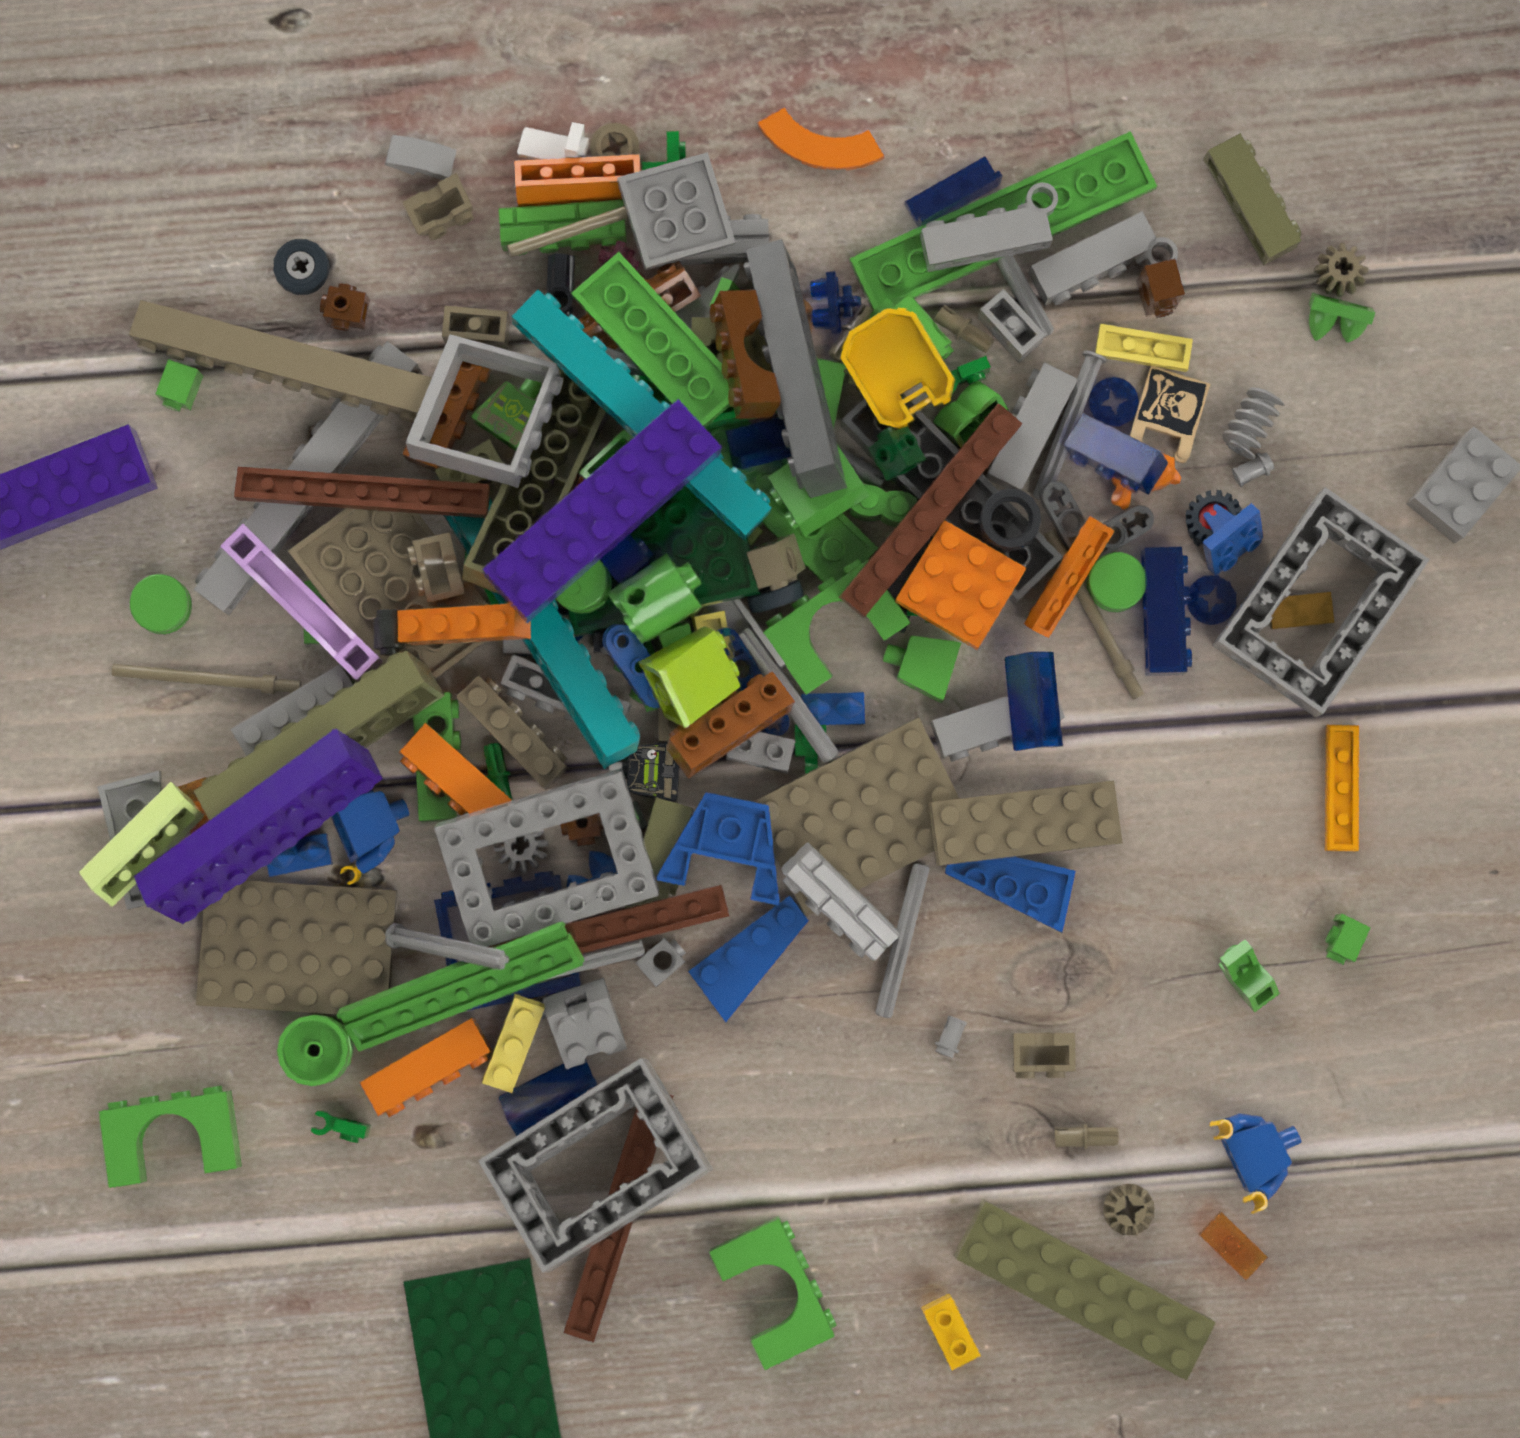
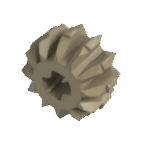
M1340 243L1337 249L1330 245L1326 248V254L1320 253L1317 257L1320 264L1315 266L1314 272L1322 276L1316 282L1318 285L1326 282L1328 286L1325 288V293L1329 294L1335 288L1338 297H1342L1345 290L1352 295L1356 292V286L1361 287L1365 283L1362 275H1366L1369 269L1360 264L1366 260V255L1356 257L1354 254L1357 252V246H1353L1347 251L1345 243ZM1338 265H1341L1343 271H1347L1344 275H1341L1340 269H1335Z

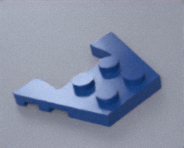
M705 792L658 872L656 880L685 886L692 853L756 866L750 900L779 906L780 899L769 805Z

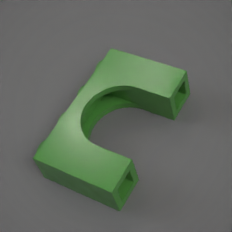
M858 558L843 569L846 575L836 581L832 576L817 587L820 593L810 599L806 594L791 605L794 611L784 617L780 612L766 622L768 629L763 634L766 635L785 662V666L806 695L833 676L811 642L810 624L812 618L824 605L842 601L839 596L869 560L862 563ZM889 589L886 590L867 614V617L884 641L911 623L900 605L895 602L896 599Z
M222 1086L203 1088V1095L192 1097L189 1090L171 1093L172 1100L159 1101V1095L139 1098L140 1105L128 1106L127 1100L108 1103L107 1110L99 1111L109 1188L139 1184L147 1181L143 1152L144 1135L149 1125L164 1114L182 1116L194 1125L200 1137L205 1173L242 1167L232 1090L223 1092Z
M779 1216L709 1249V1253L722 1281L728 1280L752 1267L769 1264L785 1270L793 1278L797 1286V1303L792 1313L784 1321L751 1337V1342L764 1370L835 1337L832 1328L837 1326L830 1309L828 1308L823 1311L818 1299L823 1297L817 1281L815 1279L809 1281L804 1269L809 1268V1265L802 1250L797 1252L794 1250L790 1240L796 1237L788 1220L781 1222Z

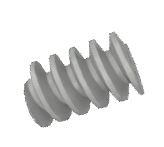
M1255 387L1249 388L1247 391L1248 398L1243 399L1240 403L1242 409L1236 410L1234 414L1236 419L1231 420L1228 424L1230 430H1226L1222 434L1223 440L1232 451L1249 459L1255 458V455L1249 450L1250 447L1260 449L1262 446L1255 438L1257 436L1266 438L1268 435L1262 429V426L1272 428L1274 425L1268 416L1278 417L1280 415L1279 411L1274 407L1275 404L1285 406L1274 394Z

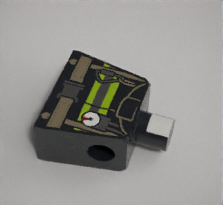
M668 742L638 745L637 751L629 755L628 760H620L609 766V772L622 768L625 779H627L629 793L678 803L680 767L666 749Z

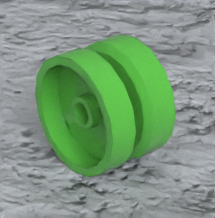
M324 1015L300 1017L289 1024L280 1036L277 1048L279 1065L285 1074L298 1084L308 1086L330 1083L342 1076L351 1064L354 1052L353 1042L344 1029V1024L333 1017ZM313 1044L318 1045L320 1048L318 1055H311L310 1049L314 1048Z

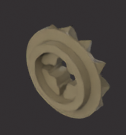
M621 123L605 124L591 138L590 152L592 157L615 156L613 152H606V150L610 149V137L617 145H624L620 148V155H638L640 152L639 140L635 132L630 127Z
M1122 1184L1112 1189L1107 1195L1103 1206L1104 1217L1114 1231L1122 1235H1138L1148 1229L1155 1217L1154 1202L1149 1193L1142 1187L1135 1184ZM1126 1196L1131 1205L1142 1206V1208H1138L1134 1212V1223L1126 1214L1116 1215V1212H1120L1121 1209L1125 1208Z

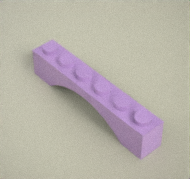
M244 524L220 546L358 682L364 673L376 669L383 662L367 644Z

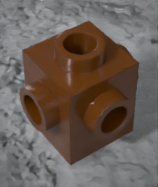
M340 283L338 287L329 286L327 295H322L320 313H323L324 319L333 329L348 331L349 327L364 330L370 299L366 292L357 291V287Z
M600 813L586 816L588 825L585 828H579L576 825L577 819L560 824L562 836L568 835L570 842H577V847L596 844L595 838H602L601 830L604 829Z

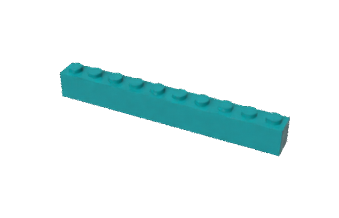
M537 290L511 316L512 324L552 362L557 363L558 367L631 436L635 437L670 405L665 401L660 404L652 396L654 391L643 380L637 382L629 375L631 372L630 368L619 358L613 360L606 353L608 349L601 340L595 336L591 339L582 331L584 329L583 324L572 314L567 317L559 309L561 304L550 293L544 295L541 291ZM720 453L715 460L685 486L742 540H745L770 514L772 507L768 504L771 501L758 488L753 491L745 483L747 478L736 467L730 469L722 462L724 457Z
M489 499L488 512L493 504L491 499ZM443 515L469 555L486 518ZM492 592L499 604H509L502 595ZM554 600L531 620V639L522 640L605 769L637 751L639 738L641 737L640 732L633 721H627L622 713L624 708L621 701L616 695L611 696L606 688L607 681L603 673L599 669H594L590 663L591 657L584 644L577 643L573 636L574 630L567 618H561L557 611V602Z

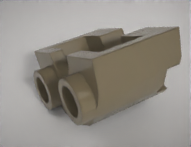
M457 173L438 182L435 188L426 192H420L403 201L417 234L421 236L428 235L430 240L443 237L447 234L446 229L456 224L457 226H462L474 219L472 214L473 206Z
M450 532L412 541L413 546L407 547L411 565H418L421 577L415 578L419 597L426 595L427 602L429 603L465 594Z
M1012 1033L1013 1072H1015L1016 1078H1035V1072L1046 1071V1078H1065V1071H1076L1075 1033Z

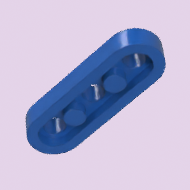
M614 624L608 627L602 639L605 650L640 701L646 706L660 708L657 699L652 695V689L643 670L640 672L635 670V664L649 657L650 654L628 626ZM624 635L626 642L620 647L617 644V639L619 636Z

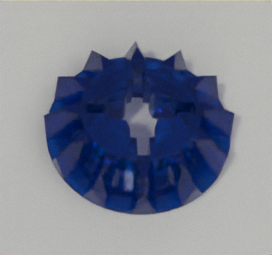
M1105 378L1099 381L1091 390L1088 408L1091 410L1094 419L1101 422L1104 426L1119 427L1130 422L1135 416L1139 405L1138 394L1135 388L1122 378ZM1110 390L1115 399L1126 400L1117 406L1116 415L1112 411L1111 406L1101 405L1109 400Z
M1205 575L1197 579L1190 586L1187 592L1186 603L1190 614L1197 621L1207 625H1216L1226 621L1233 614L1237 606V593L1231 586L1230 581L1221 578L1219 575ZM1215 587L1216 598L1221 599L1225 603H1216L1208 612V601L1204 600L1203 597H1199V595H1210Z

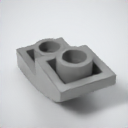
M393 135L390 140L385 165L411 175L420 172L444 180L451 176L457 150L426 140Z

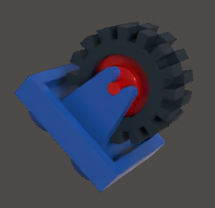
M1210 490L1205 491V498L1201 494L1197 495L1196 503L1190 502V510H1186L1185 515L1190 539H1193L1196 546L1202 544L1207 568L1216 576L1221 571L1230 570L1236 564L1238 558L1246 551L1251 552L1255 550L1264 537L1260 511L1252 503L1242 510L1239 501L1236 498L1233 500L1232 495L1228 492L1224 497L1221 490H1216V495L1212 496Z

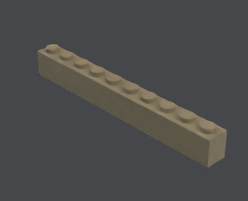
M140 300L129 332V336L138 343L137 347L147 352L155 353L156 349L165 351L167 356L184 361L185 357L195 359L196 364L206 368H213L214 365L224 367V371L232 375L242 376L243 373L251 374L253 379L265 384H271L273 380L282 383L284 388L291 391L300 392L301 388L312 391V395L321 399L329 400L330 396L340 398L341 403L358 408L359 404L370 407L371 411L380 415L388 416L389 412L399 414V418L410 423H414L432 379L428 376Z

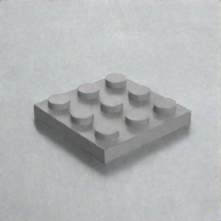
M708 152L617 178L644 270L732 246L736 243Z

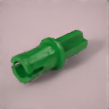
M500 743L485 745L483 750L488 770L486 777L512 800L508 779L511 773L506 769L502 745Z

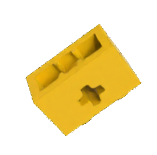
M949 1293L921 1307L951 1370L981 1356Z

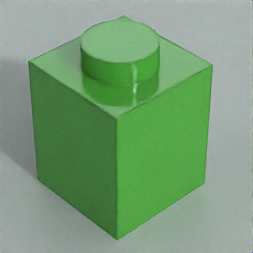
M168 359L155 394L163 401L162 405L166 408L180 412L181 407L191 410L203 375L196 368Z

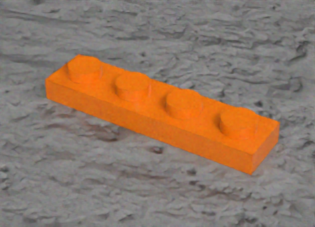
M1089 516L1086 523L1081 527L1072 546L1063 556L1062 562L1053 577L1047 582L1045 590L1037 603L1031 608L1024 625L1047 638L1050 637L1115 530Z

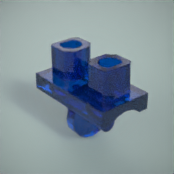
M835 271L826 272V278L810 281L812 300L828 299V308L812 310L813 327L816 329H830L832 334L842 333L840 308H844L845 318H852L853 307L862 304L861 297L852 295V286L850 285L842 286L843 296H840L839 278L836 277Z

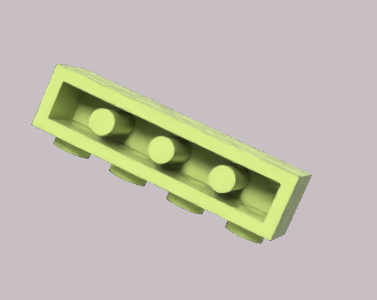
M170 782L79 873L90 889L113 907L136 884L134 876L173 848L204 815L184 792Z

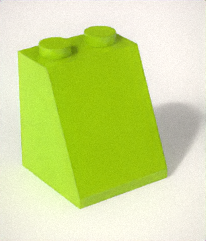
M704 626L639 661L665 718L683 727L691 725L741 687L737 676L740 675L739 670L732 659L728 660L724 651L727 645L719 631L715 632V630Z

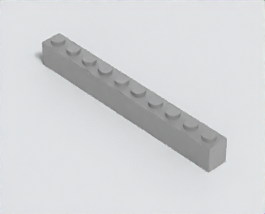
M388 341L383 347L379 345L369 357L371 362L416 374L420 371L416 362ZM336 398L330 408L332 410L331 414L325 421L321 419L315 425L311 432L313 437L306 445L301 444L292 456L294 461L287 470L340 474L385 415L371 411L370 407L359 404L358 408L345 405L340 402V398ZM255 502L253 514L249 519H242L234 532L244 524L277 555L314 506ZM220 547L215 554L217 560L210 569H203L195 580L197 585L194 590L229 616L256 581Z

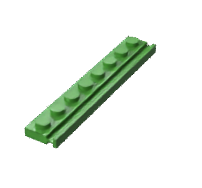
M562 921L495 947L494 949L503 950L505 955L509 957V961L505 963L504 969L498 970L460 961L342 1007L338 1010L336 1016L338 1019H342L344 1029L360 1052L583 966L584 957L570 933H567L564 928L565 924Z

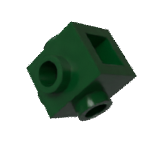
M908 426L898 430L890 427L876 436L878 441L868 448L874 457L876 465L880 468L887 481L906 474L926 460Z

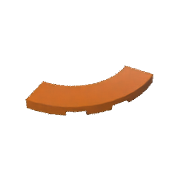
M785 108L757 122V126L763 135L780 152L813 168L822 170H853L872 165L884 159V154L869 130L849 137L822 136L799 125Z

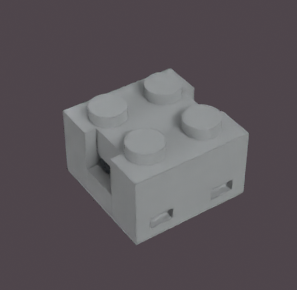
M604 978L543 998L546 1017L566 1069L586 1063L585 1059L587 1056L599 1052H604L608 1056L627 1049L622 1027Z

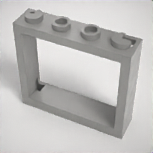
M449 335L406 440L410 458L518 487L522 477H527L531 466V459L529 458L532 450H537L542 437L540 430L543 422L547 423L551 417L552 399L554 395H559L562 388L563 378H560L558 364ZM462 361L543 383L511 466L430 444Z

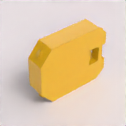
M886 308L849 331L847 339L844 341L840 358L880 424L901 429L914 421L913 414L927 405L933 403L936 407L941 403L946 404L951 401L955 378L916 313L907 311L906 308ZM919 383L923 385L921 389L902 399L901 395ZM924 392L927 393V398L908 409L906 405L908 402Z

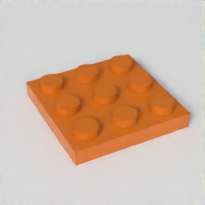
M944 520L895 602L975 650H978L1026 571V567Z

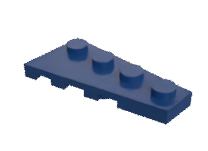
M1019 857L946 865V875L1063 933L1076 873L1075 870Z
M788 896L779 903V906L773 907L688 971L725 1022L733 1015L809 921L791 896Z

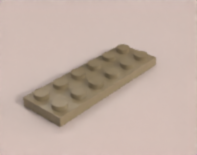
M1114 781L928 803L937 866L1123 843Z

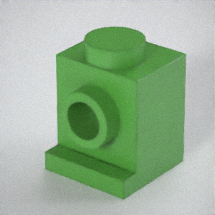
M1336 914L1333 920L1338 922V926L1333 925L1325 940V943L1329 944L1326 952H1328L1326 958L1344 965L1345 961H1356L1371 927L1344 914Z

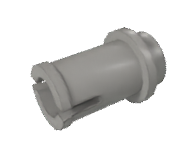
M1258 452L1254 459L1236 468H1232L1233 476L1240 487L1263 474L1266 476L1270 475V471L1274 469V464L1266 452L1263 454Z
M948 1015L939 1042L935 1041L937 1046L935 1052L953 1058L955 1053L958 1054L957 1046L967 1022Z

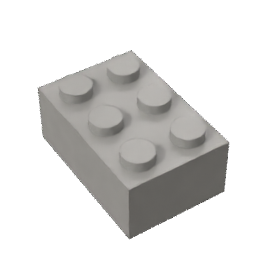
M1472 427L1464 433L1406 504L1455 544L1467 535L1520 470V464L1477 428Z

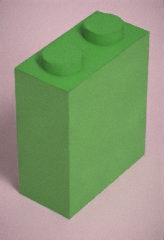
M839 446L838 451L847 485L845 489L810 498L805 488H799L796 476H792L789 463L768 476L774 486L769 489V492L778 506L783 503L789 510L784 514L793 530L800 527L805 537L870 496Z

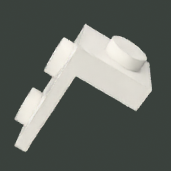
M575 122L571 124L568 137L526 127L523 129L517 155L518 157L530 160L585 157L589 138L584 137V125Z

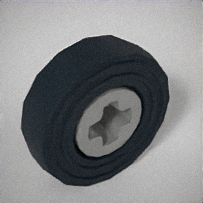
M294 239L286 242L278 249L274 258L273 272L277 282L286 291L295 295H309L317 292L325 284L329 276L330 263L325 251L317 243L308 239ZM297 260H301L303 263L309 262L306 265V273L302 274L299 270L293 271L297 267L295 263Z
M795 580L780 589L771 591L770 587L760 590V594L748 596L747 602L751 612L767 611L800 599L804 596L799 580Z

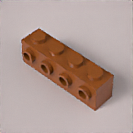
M680 261L663 265L658 269L657 275L649 280L645 279L674 312L701 297ZM588 313L579 319L584 326L582 331L591 339L595 336L606 347L614 350L619 348Z
M462 361L430 444L452 449L455 440H461L467 427V422H464L469 410L472 412L475 410L480 398V394L477 393L481 382L486 383L492 369ZM407 446L405 447L403 456L406 460L432 471L441 467L410 458Z
M773 671L766 676L762 674L755 676L746 684V689L740 693L735 690L721 701L722 704L714 710L710 709L687 727L680 725L669 734L670 738L666 749L688 779L791 712L795 700Z

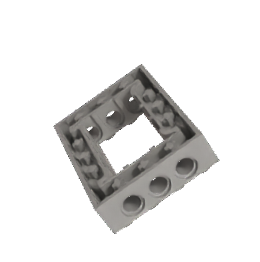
M1325 487L1311 502L1212 646L1308 713L1318 717L1324 714L1430 559ZM1329 538L1378 573L1311 670L1303 666V661L1300 659L1294 660L1278 649L1277 643L1274 641L1268 642L1258 634L1273 619L1271 616L1276 608L1291 593L1289 590L1292 585L1307 570V564Z
M622 768L442 821L434 827L469 942L472 944L488 947L534 933L562 921L565 924L659 896V888ZM600 813L618 874L606 872L601 874L600 878L580 884L572 882L567 888L547 894L545 890L539 892V895L520 902L512 900L505 903L501 909L494 910L491 900L493 892L491 887H487L482 871L483 860L482 857H478L476 849Z
M645 1058L638 1059L478 1160L542 1273L552 1272L714 1170L649 1059ZM636 1105L639 1110L637 1115L641 1120H645L656 1139L654 1144L662 1149L668 1160L663 1164H655L647 1169L648 1173L633 1182L622 1184L620 1186L621 1189L606 1199L595 1201L592 1203L593 1207L579 1216L570 1217L560 1224L530 1171Z

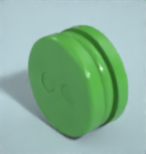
M1112 552L1099 558L1087 575L1086 587L1096 606L1102 610L1114 613L1132 608L1142 598L1147 586V576L1142 564L1135 557L1123 552Z
M599 560L560 594L556 600L567 610L574 613L584 614L599 609L609 598L608 592L612 589V579L609 570Z
M154 574L145 577L134 587L130 596V611L135 621L144 629L155 634H171L181 629L187 623L192 611V599L187 588L175 578L164 574Z

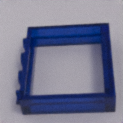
M553 870L535 873L534 880L525 882L522 881V876L503 880L504 886L491 888L493 892L491 899L553 887L554 891L564 888L561 875H554ZM486 883L488 888L491 887V883ZM450 890L442 892L441 899L434 900L441 937L454 939L448 908L457 907L458 904L454 891ZM445 957L447 966L459 962L458 960ZM577 972L570 974V977L533 984L466 1011L512 1002L514 994L526 998H534L559 993L583 985L581 973Z

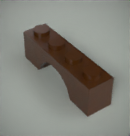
M756 290L719 291L714 303L710 306L709 314L711 322L715 323L716 347L722 353V374L728 380L729 405L734 407L736 419L773 417L781 403L775 373L764 370L756 365L748 356L744 346V338L754 334L762 319Z

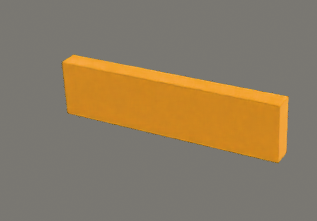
M1326 725L1325 851H1359V725Z

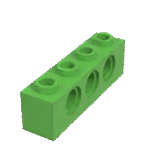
M443 692L444 697L413 716L414 735L425 723L429 725L434 718H442L445 720L446 727L439 735L455 750H461L460 731H455L454 719L459 718L458 699L453 700V695L450 692ZM417 770L419 821L422 823L439 822L459 817L448 806V802L451 799L446 795L440 798L435 797L433 792L423 783L427 778Z

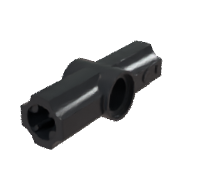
M555 253L548 255L546 294L550 293L555 298L561 296L568 299L567 305L560 310L569 317L571 314L573 315L575 307L574 298L571 294L574 291L575 256Z

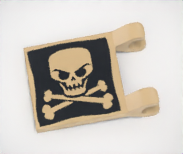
M1150 366L1127 440V446L1130 447L1133 443L1140 445L1145 428L1180 439L1174 458L1177 462L1186 463L1190 457L1210 384Z

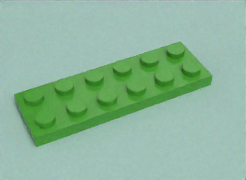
M620 252L616 253L571 293L572 297L671 405L679 399L704 428L730 406L728 401L729 385L728 380L722 374V363Z

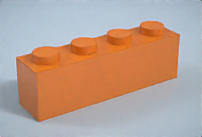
M639 154L514 161L517 206L526 207L621 200L622 196L617 178L640 171Z
M510 604L398 610L399 643L430 645L531 639V621L526 623Z
M426 723L398 752L403 757L399 762L411 773L414 774L418 770L427 779L423 783L436 795L443 792L451 799L448 802V806L460 816L464 813L469 814L513 801Z
M471 1018L359 1083L377 1115L380 1116L386 1113L388 1117H391L405 1109L403 1102L412 1097L419 1101L433 1093L431 1086L442 1081L444 1085H447L461 1077L459 1070L470 1064L473 1070L489 1061L487 1054L493 1050L475 1018Z

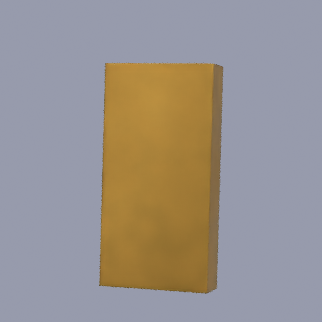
M1331 592L1288 596L1272 614L1271 630L1335 623Z

